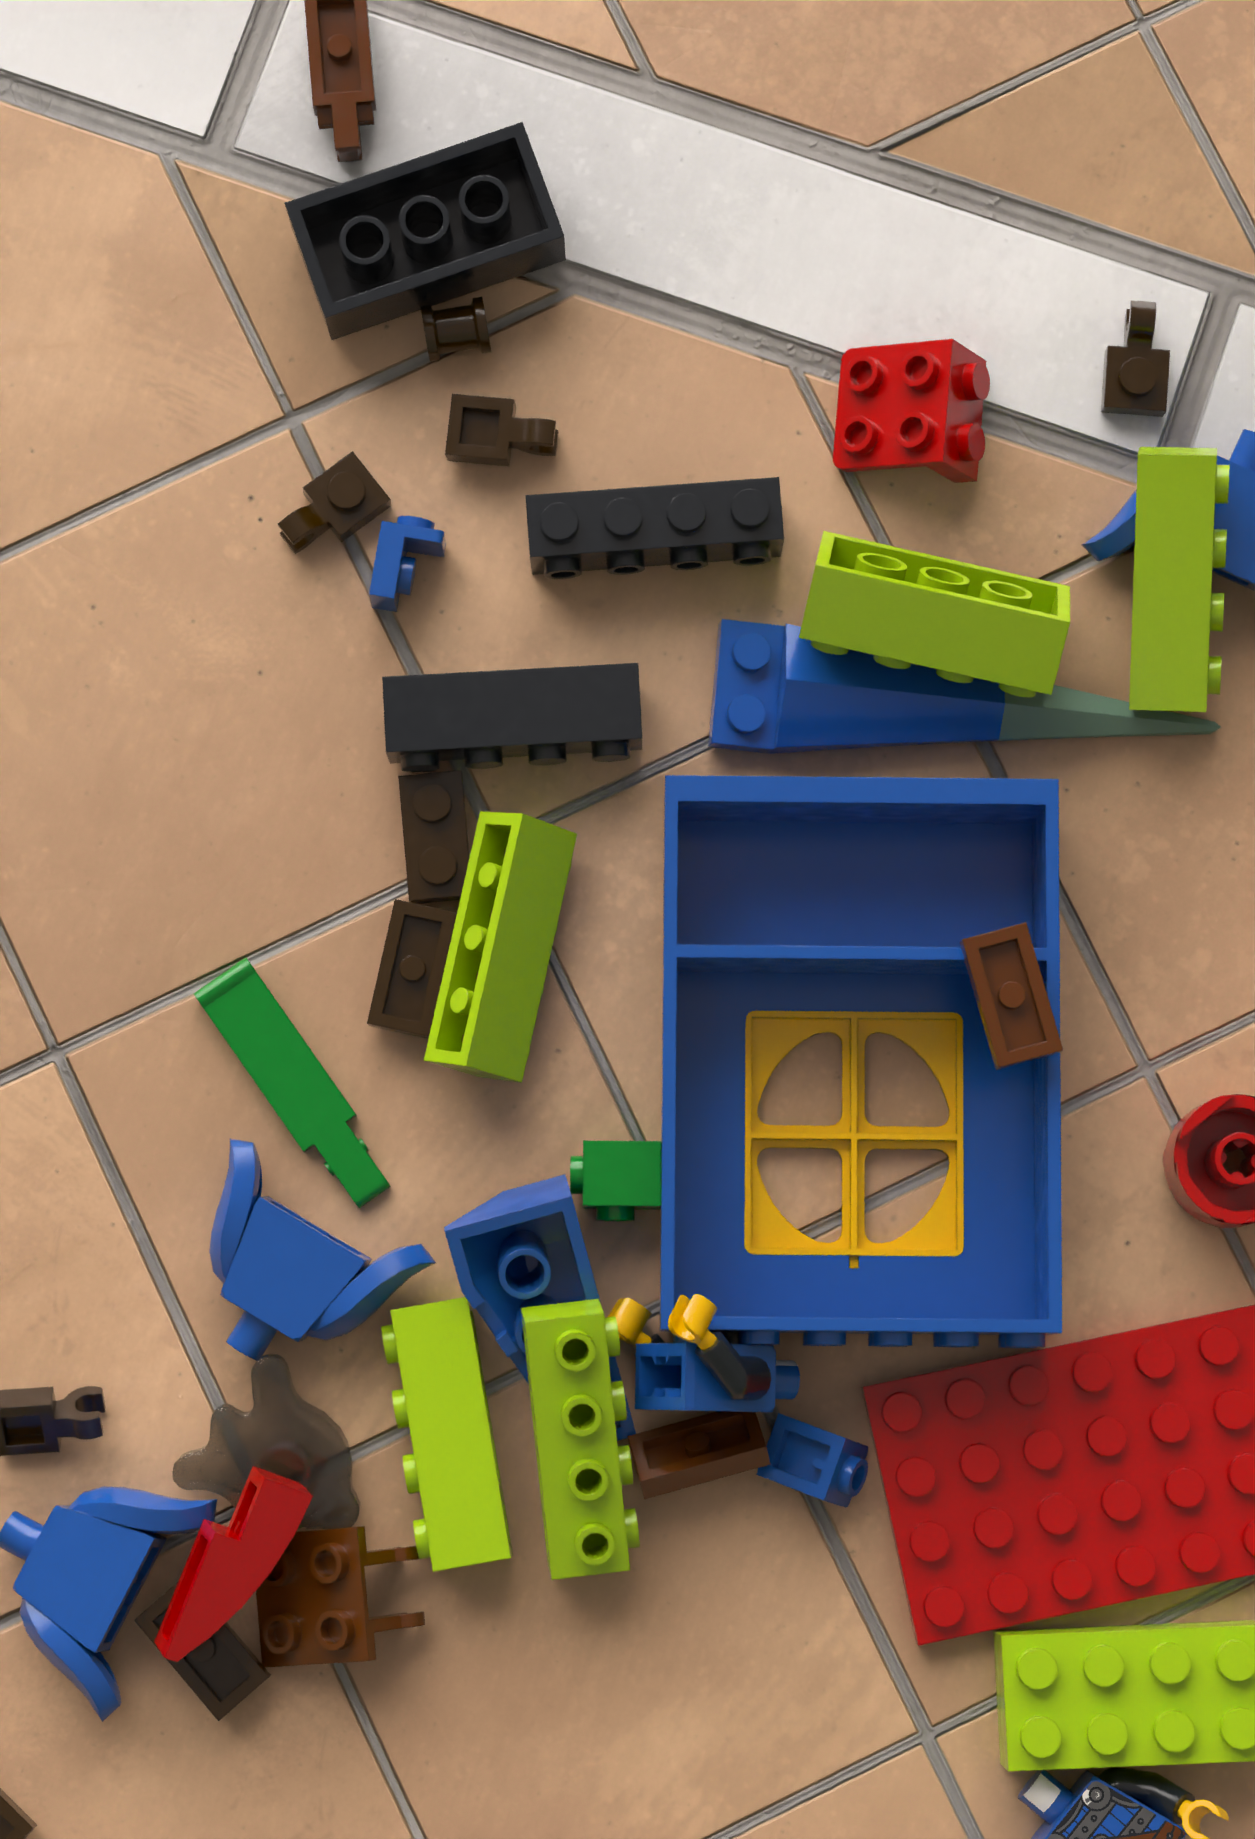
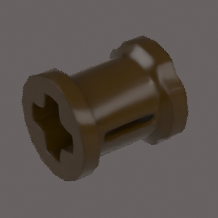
M482 296L474 297L471 305L433 310L430 305L420 306L430 362L439 361L441 354L474 348H479L482 354L491 352Z

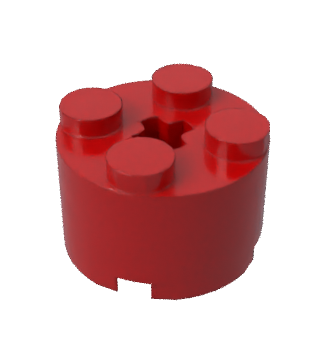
M1243 1094L1223 1095L1194 1108L1177 1123L1167 1141L1162 1161L1169 1189L1176 1201L1186 1212L1206 1224L1218 1228H1236L1255 1223L1254 1096ZM1223 1149L1227 1152L1236 1149L1243 1151L1246 1158L1241 1161L1240 1168L1244 1175L1239 1171L1229 1174L1224 1169L1223 1163H1225L1227 1156Z

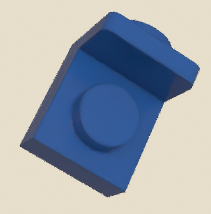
M399 516L397 523L381 522L369 591L372 608L397 612L400 594L411 595L416 570V558L406 557L407 552L444 557L446 547L445 532L434 529V522L415 516Z
M778 1413L766 1446L771 1465L758 1468L756 1473L758 1476L846 1508L850 1504L851 1498L860 1492L865 1483L868 1473V1463L865 1460L868 1446Z

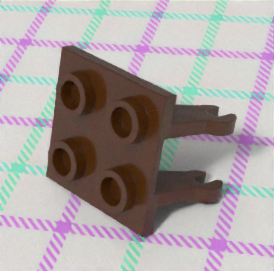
M365 1526L296 1532L272 1572L256 1590L262 1665L264 1667L372 1661L376 1660L374 1633L425 1625L424 1611L369 1617L364 1566L419 1559L417 1547H394L367 1551Z

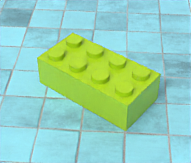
M823 531L799 638L810 640L813 648L829 654L843 655L847 654L849 649L874 655L873 659L877 663L891 668L907 669L911 667V663L934 668L938 676L953 682L971 683L974 678L999 683L998 687L1002 691L1019 697H1034L1036 692L1052 695L1070 626V586Z
M1254 1620L993 1631L1000 1764L1008 1772L1255 1761Z

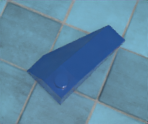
M566 1174L503 1191L444 1227L462 1293L473 1309L476 1308L494 1334L496 1342L506 1356L510 1357L527 1383L528 1373L521 1308L599 1299L600 1301ZM609 1357L611 1382L622 1381L616 1357ZM626 1394L627 1420L615 1421L617 1441L636 1434Z

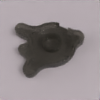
M267 1354L260 1357L255 1362L251 1371L253 1409L243 1412L230 1404L218 1406L211 1417L208 1444L202 1448L183 1453L176 1460L172 1471L174 1482L178 1487L185 1490H206L219 1494L230 1501L236 1508L252 1466L300 1482L313 1495L298 1529L306 1527V1530L352 1527L358 1519L361 1505L353 1488L352 1456L347 1438L333 1419L323 1410L303 1400L296 1392L288 1363L282 1356Z

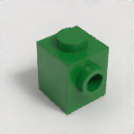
M583 1140V1156H571L570 1158L571 1194H583V1209H596V1221H635V1210H660L661 1141Z

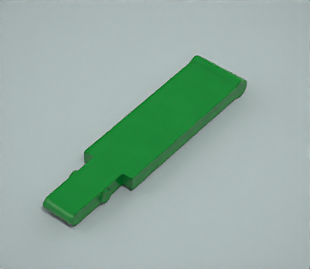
M246 957L193 993L303 1152H306L314 1145L326 1161L324 1165L332 1176H337L358 1208H361L391 1187L367 1153L369 1149L361 1138L358 1139L347 1124V1122L357 1116Z

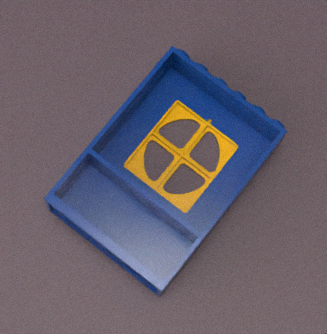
M665 775L660 1332H671L668 1328V1319L680 1295H685L691 1300L693 1295L699 1294L710 1300L717 1307V1312L708 1330L712 1333H738V1344L776 1346L780 1344V1333H803V1346L846 1345V1334H868V1346L907 1347L912 1346V1334H933V1347L979 1346V1335H998V1348L1045 1347V1336L1062 1333L1060 1053L996 1070L960 946L962 939L1026 922L1060 1037L1059 779ZM833 1033L837 1035L842 1044V1115L839 1122L830 1126L764 1124L758 1117V1104L768 1079L781 1060L801 1042L816 1034ZM875 1033L891 1035L910 1047L926 1063L938 1081L946 1100L949 1115L945 1124L938 1127L874 1126L865 1118V1041L868 1036ZM768 1148L832 1149L838 1152L842 1161L841 1235L838 1240L831 1243L815 1241L792 1226L780 1213L768 1195L760 1176L757 1159L761 1151ZM875 1149L942 1151L948 1157L949 1168L940 1193L925 1216L912 1229L893 1241L873 1243L868 1240L865 1235V1157L867 1153ZM673 1334V1343H691Z

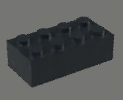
M523 122L284 203L331 341L421 310L420 306H434L566 260L564 234Z

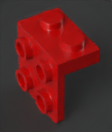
M954 339L848 349L841 358L833 449L834 465L845 472L926 466L954 483L977 482L979 460L982 459L985 452V436L981 426L983 400L987 398L990 390V377L986 367L987 361Z

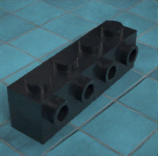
M779 477L525 495L532 575L544 574V577L549 579L574 578L582 575V571L607 570L610 574L627 575L642 572L648 566L670 565L675 570H694L706 567L708 562L731 560L736 565L752 566L770 562L771 558L781 557L784 530Z
M638 663L382 677L386 754L390 764L401 763V770L405 772L438 770L439 761L465 760V767L471 769L496 768L503 765L504 757L528 756V762L532 765H556L567 761L566 754L592 753V760L597 762H616L629 759L630 751L642 750Z

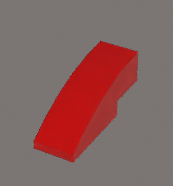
M252 1466L229 1526L226 1527L203 1519L154 1641L165 1659L178 1662L208 1640L245 1605L269 1576L295 1536L313 1498V1495L300 1482Z

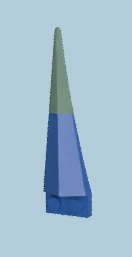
M722 619L718 624L708 747L775 754L987 741L1211 734L1221 728L1216 722L1170 711L1129 710V702L1054 685L1052 695L1036 692L1034 697H1019L1002 691L998 687L999 683L974 678L971 683L953 682L938 676L934 668L912 663L911 667L907 669L891 668L877 663L873 659L874 655L850 649L847 654L843 655L829 654L813 648L810 640L799 638L800 626L787 623L785 626Z

